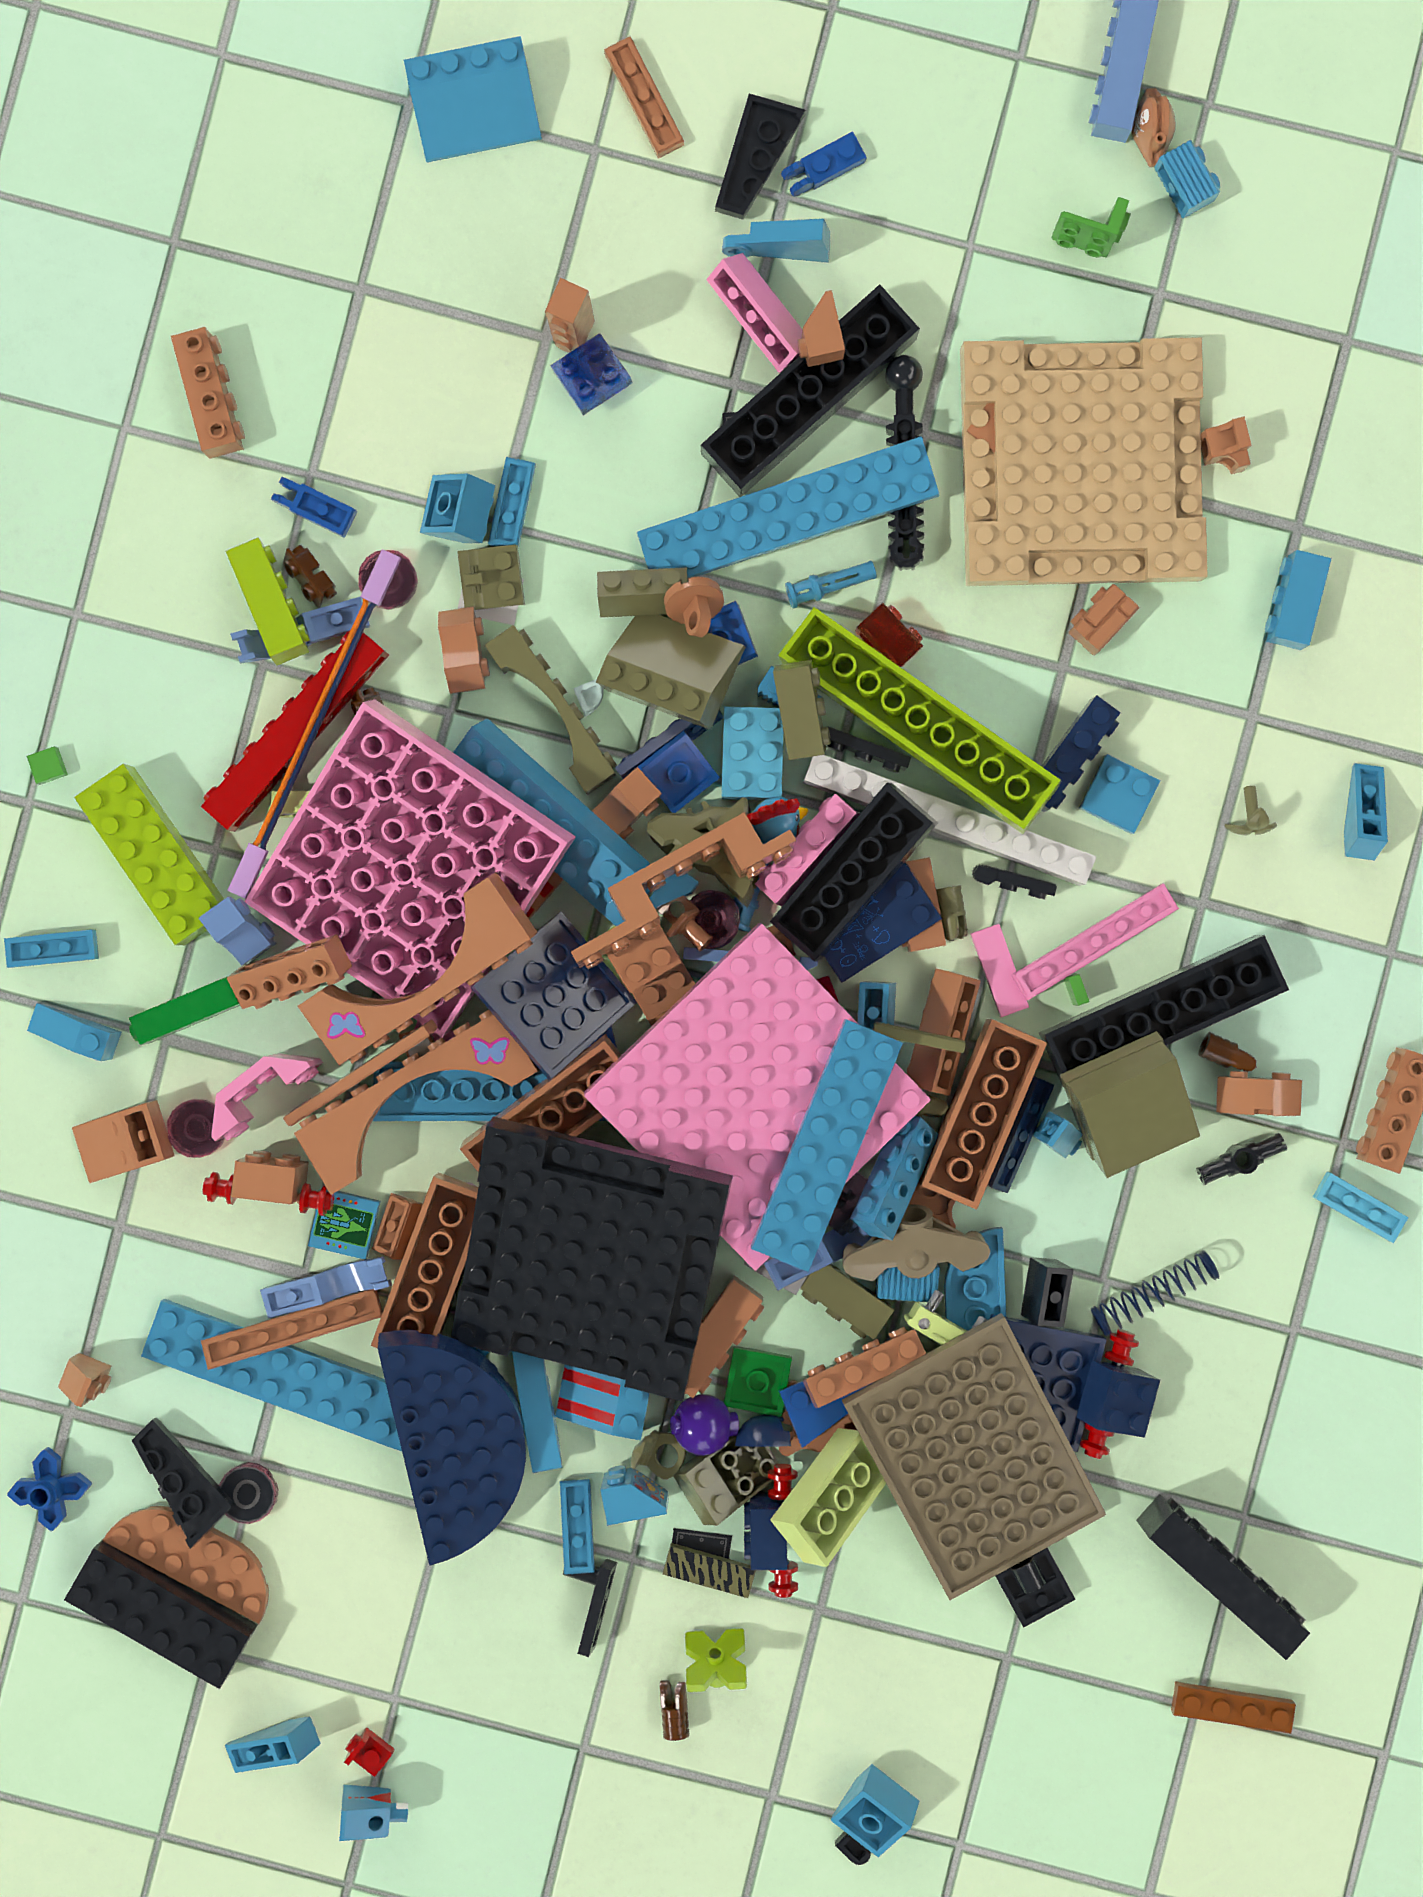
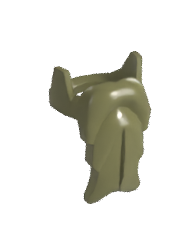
M654 1430L634 1447L631 1457V1468L635 1469L639 1464L646 1465L655 1475L667 1480L680 1470L686 1457V1450L678 1443L675 1434ZM663 1444L672 1445L678 1453L677 1462L673 1467H663L657 1460V1450Z

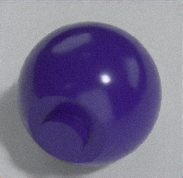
M697 1394L694 1398L689 1397L679 1405L675 1415L671 1417L670 1430L672 1434H675L676 1440L686 1451L704 1456L719 1451L726 1445L730 1436L738 1434L739 1419L736 1412H729L727 1406L715 1396Z

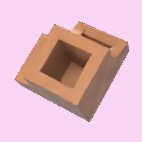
M1245 416L1232 419L1219 426L1207 428L1201 433V453L1205 466L1219 463L1226 466L1232 475L1243 472L1251 464L1247 449L1252 445Z

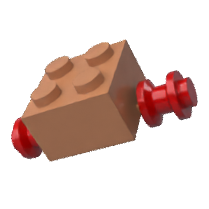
M253 1151V1154H246L244 1158L235 1161L234 1174L228 1180L220 1179L218 1172H212L210 1177L205 1178L202 1189L203 1195H207L208 1202H215L217 1197L225 1198L227 1204L231 1205L235 1203L236 1198L282 1204H293L297 1201L300 1213L305 1214L309 1208L318 1210L320 1216H325L327 1210L331 1211L333 1209L335 1195H331L326 1186H323L320 1191H315L311 1189L310 1184L306 1183L309 1162L300 1161L301 1156L283 1154L282 1157L275 1158L271 1157V1152Z

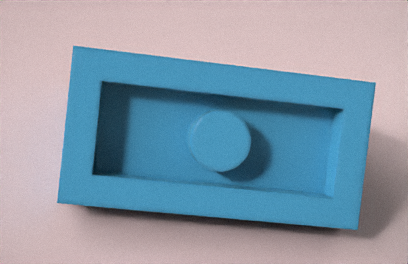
M687 873L680 877L673 874L666 878V884L655 890L649 899L654 908L659 909L661 905L683 895L686 897L692 894L698 887L699 882Z

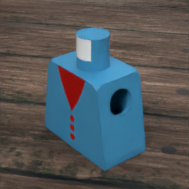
M343 1785L339 1841L385 1838L389 1835V1822H407L408 1803H391V1789Z

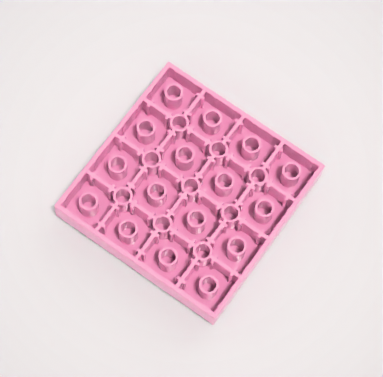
M374 699L363 702L244 902L305 944L337 934L352 964V967L346 972L385 999L399 998L414 994L431 986L451 965L458 952L464 933L465 892L497 872L526 914L576 836ZM487 967L482 973L486 975L492 967ZM467 982L463 983L458 987L461 992L447 1002L443 998L439 999L434 1003L437 1007L424 1017H421L418 1013L413 1018L421 1024H425L433 1019L438 1027L435 1033L443 1037L453 1028L475 994L471 989L474 984L469 986Z
M758 923L584 1091V1097L638 1152L733 1175L720 1236L756 1271L770 1256L752 1250L750 1247L844 1019L854 1023L857 1022L762 923ZM896 1063L893 1066L846 1182L931 1100Z

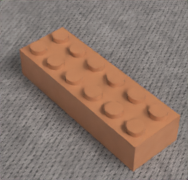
M986 1019L939 1129V1136L918 1184L977 1210L1047 1042L996 1020Z
M605 1034L582 1051L552 1079L548 1080L546 1078L495 1117L577 1137L603 1117L584 1097V1091L622 1055ZM489 1122L463 1140L460 1147L462 1153L478 1172L486 1125Z
M439 1172L433 1176L371 1346L377 1348L379 1333L389 1331L416 1330L422 1334L442 1335L464 1275L479 1187Z

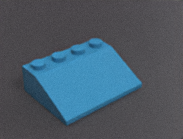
M521 36L404 59L409 90L427 163L542 139Z

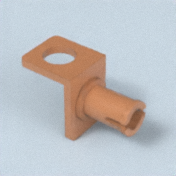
M684 895L661 905L658 909L659 913L672 924V927L666 933L668 937L683 934L699 951L705 949L712 941L713 937L694 921L700 910ZM674 901L681 902L685 908L684 913L679 918L674 917L670 911V906Z

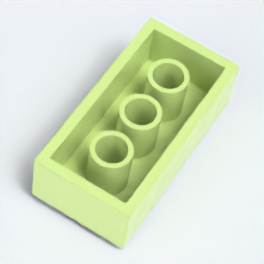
M842 1428L836 1430L770 1519L804 1563L827 1567L886 1484L858 1430Z

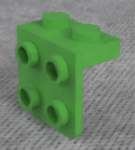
M1118 197L1106 224L1063 211L1059 216L1051 238L1061 247H1076L1084 250L1091 257L1099 258L1102 256L1107 258L1114 242L1119 243L1122 233L1127 227L1131 213L1126 212L1130 200Z

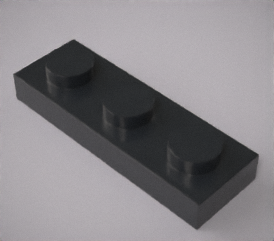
M827 726L831 744L827 745V748L843 753L844 749L855 753L854 757L867 763H871L872 759L883 763L882 768L894 773H899L900 769L905 771L908 768L911 756Z

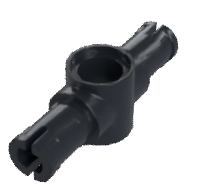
M1280 1133L1258 1143L1253 1141L1246 1145H1232L1224 1154L1220 1155V1159L1197 1167L1196 1171L1198 1175H1201L1199 1179L1203 1185H1207L1226 1175L1231 1177L1239 1173L1250 1174L1256 1170L1258 1165L1264 1163V1159L1287 1151V1146L1282 1144L1284 1139ZM1245 1152L1247 1161L1243 1166L1238 1167L1236 1157L1239 1153Z

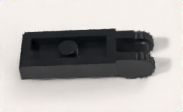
M983 864L976 865L972 870L974 880L979 883L990 885L998 881L1000 882L999 888L1016 892L1018 887L1028 889L1029 896L1045 900L1046 895L1055 896L1057 889L1056 884L987 865L983 866Z

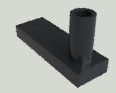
M606 1559L600 1567L595 1566V1572L564 1574L563 1570L564 1576L595 1585L577 1654L589 1657L596 1647L617 1566L616 1561Z

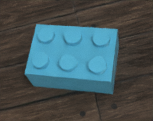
M724 707L722 799L740 800L742 797H745L747 800L764 801L772 797H782L784 731L779 708Z

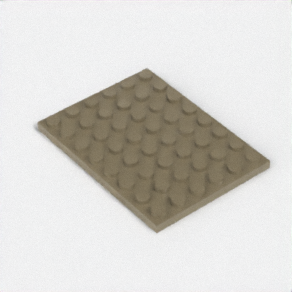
M1002 1313L899 1368L888 1376L842 1399L848 1414L949 1600L958 1597L1106 1515Z

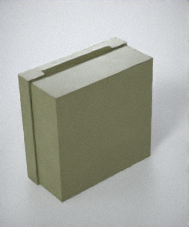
M1157 1031L1060 1075L1079 1131L1083 1134L1082 1139L1090 1158L1095 1160L1106 1178L1200 1137L1177 1059L1164 1044L1163 1038Z

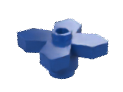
M46 1447L32 1462L35 1478L19 1479L7 1493V1496L19 1506L29 1504L32 1508L37 1509L38 1522L49 1531H53L67 1516L64 1500H79L91 1487L92 1482L80 1472L61 1476V1456L50 1447Z

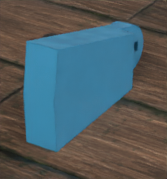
M824 219L751 222L750 234L728 235L723 238L722 252L730 257L743 253L746 257L757 256L829 263L830 230Z

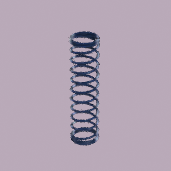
M1205 1250L1199 1251V1254L1195 1253L1194 1260L1196 1266L1189 1259H1185V1271L1179 1265L1174 1264L1173 1271L1175 1277L1168 1270H1163L1164 1282L1158 1276L1153 1275L1154 1289L1147 1281L1143 1280L1141 1285L1144 1295L1137 1287L1132 1286L1133 1300L1126 1292L1121 1291L1120 1296L1123 1306L1116 1298L1111 1297L1112 1311L1102 1302L1099 1305L1100 1311L1096 1306L1091 1307V1312L1102 1333L1105 1336L1112 1334L1102 1305L1112 1316L1118 1327L1122 1329L1113 1300L1123 1311L1129 1322L1133 1324L1123 1294L1134 1306L1140 1317L1143 1318L1144 1316L1135 1297L1134 1289L1145 1301L1151 1312L1154 1313L1144 1283L1151 1289L1162 1307H1165L1156 1286L1155 1278L1162 1284L1175 1302L1165 1272L1173 1279L1183 1296H1186L1178 1278L1176 1267L1184 1274L1196 1291L1197 1288L1190 1276L1186 1261L1195 1269L1203 1283L1207 1285L1199 1267L1197 1256L1200 1257L1210 1277L1216 1280L1220 1276L1211 1257Z

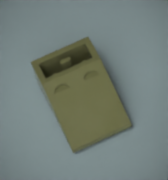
M737 1435L730 1436L722 1449L710 1455H696L673 1476L703 1525H719L773 1481L768 1478V1471L774 1469V1465L779 1463L769 1447L735 1446Z

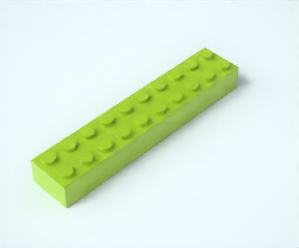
M813 607L778 655L782 664L812 660L813 668L818 667L821 685L816 686L817 689L1021 834L1025 833L1060 785L1061 780L815 607Z

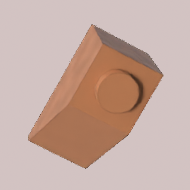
M832 290L825 291L802 328V339L797 340L800 357H806L808 367L844 358L845 347Z

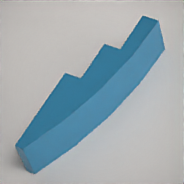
M512 1351L532 1472L538 1473L563 1468L555 1410L552 1406L545 1360Z

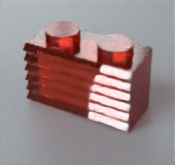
M881 603L856 627L855 632L865 643L902 668L923 648V645L920 643L923 638L912 626L908 629L900 621L902 615L894 606L890 605L887 607L884 603Z

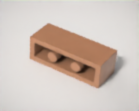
M560 277L545 310L555 345L565 352L571 353L574 350L581 353L595 322L589 291Z
M930 857L906 861L940 913ZM942 919L902 944V947L907 946L908 952L946 946Z

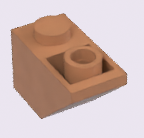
M78 1353L68 1360L58 1387L76 1406L82 1407L89 1401H94L99 1394L105 1393L111 1382V1376H108L112 1366Z

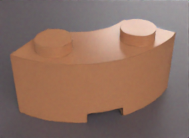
M474 607L438 612V630L442 646L444 672L450 694L485 689V677L490 676L487 658L483 659L479 637L484 635L482 618H476Z
M637 767L617 784L592 812L625 840L634 831L631 826L643 814L647 817L658 808L659 804L656 800L662 793Z
M1230 1071V1076L1218 1077L1216 1112L1244 1115L1301 1116L1302 1080L1290 1079V1073L1272 1072V1078L1248 1077V1072Z

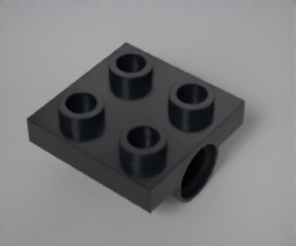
M1048 1548L995 1576L1023 1628L1076 1600Z

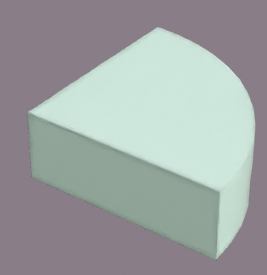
M597 679L573 688L585 717L598 708L603 698L604 688L596 683Z

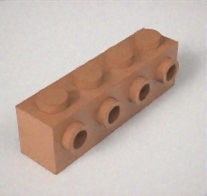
M206 327L172 335L171 340L201 451L211 459L244 450L241 439H245V434L240 421L235 419L233 411L237 410V404L232 392L228 393L226 382H229L230 379L225 365L220 364L218 354L222 353V349L217 336H212Z
M335 934L241 966L230 974L227 980L242 1009L251 1006L259 1009L270 1004L272 999L278 998L279 1001H284L294 996L297 991L302 990L303 993H308L317 989L324 982H327L328 985H333L345 978L343 974L352 967V964L338 935Z
M936 968L930 984V991L923 1010L919 1030L960 1038L965 1041L981 980ZM915 1044L910 1064L907 1068V1075L919 1088L949 1096L961 1053Z
M1396 1048L1395 1052H1392L1388 1057L1386 1077L1378 1085L1376 1091L1378 1099L1375 1107L1367 1115L1366 1123L1368 1127L1365 1135L1357 1143L1356 1152L1358 1155L1356 1159L1400 1174L1423 1112V1055L1408 1049Z
M735 1275L701 1322L686 1394L694 1398L697 1392L701 1394L705 1392L712 1381L709 1375L715 1367L719 1370L723 1367L730 1356L726 1353L732 1343L737 1346L747 1332L744 1329L750 1319L755 1321L764 1309V1306L761 1305L763 1296Z
M904 1326L889 1333L891 1339L881 1344L876 1339L863 1345L862 1349L864 1352L853 1356L850 1351L835 1358L836 1364L827 1369L822 1364L807 1371L809 1377L803 1379V1383L814 1407L824 1406L880 1380L925 1355L926 1352L916 1330L907 1331Z

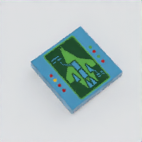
M337 1191L334 1193V1205L331 1211L327 1210L325 1216H320L318 1210H316L308 1246L366 1260L381 1201Z

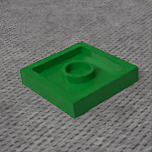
M734 1346L723 1403L730 1408L782 1417L784 1403L778 1390L786 1388L788 1385L792 1356Z

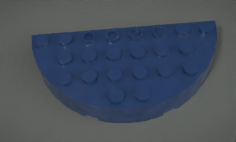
M416 1330L379 1333L377 1349L429 1566L464 1553L486 1538L503 1520L514 1503L521 1486L526 1462L522 1413L510 1384L498 1372V1368L474 1348L441 1334L434 1336L422 1334Z

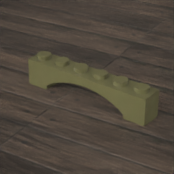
M512 625L486 643L485 647L504 674L511 671L529 680L557 708L566 725L572 744L573 765L569 769L585 793L589 795L616 776L613 768L617 764L608 751L603 754L596 745L600 742V739L591 726L585 729L579 721L584 716L576 704L573 702L568 705L563 697L567 691L558 678L553 681L546 672L550 669V666L541 653L537 656L533 654L529 646L534 643L526 631L522 629L518 632L516 627Z

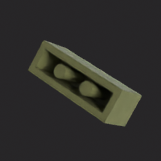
M687 567L597 572V597L600 618L666 614L664 604L666 591L679 581H681V584L688 582Z
M812 660L776 665L773 675L788 759L794 760L825 755L826 745H830L831 740L829 728L823 727L821 716L826 715L824 699L823 697L818 698L816 686L821 685L818 667L813 668Z
M830 1264L808 1275L800 1288L803 1290L801 1295L815 1305L819 1301L827 1307V1314L839 1322L843 1318L852 1324L850 1329L864 1339L868 1335L874 1340L894 1312V1308L889 1302L877 1298L873 1291L834 1264Z

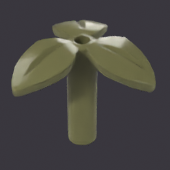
M1256 786L1244 787L1247 822L1241 826L1224 825L1227 830L1244 836L1255 832V835L1264 834L1277 827L1276 822L1269 825V817L1263 808L1260 807L1258 809Z

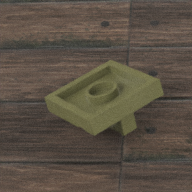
M518 545L457 551L464 608L474 607V610L525 605Z

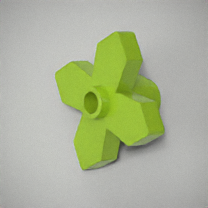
M726 1629L716 1643L704 1631L685 1633L686 1655L695 1660L686 1669V1687L688 1692H703L709 1686L714 1688L726 1686L729 1690L747 1688L746 1665L736 1660L737 1657L745 1652L744 1629Z

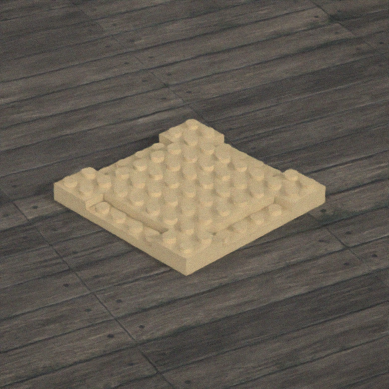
M1144 338L1140 342L1024 344V340L963 342L960 348L966 586L1198 582L1208 577L1206 517H1203L1200 429V400L1203 398L1202 338ZM987 403H994L995 453L989 450L987 441L975 439L966 432L971 424L975 427H983L987 424L989 417L987 412L983 410Z

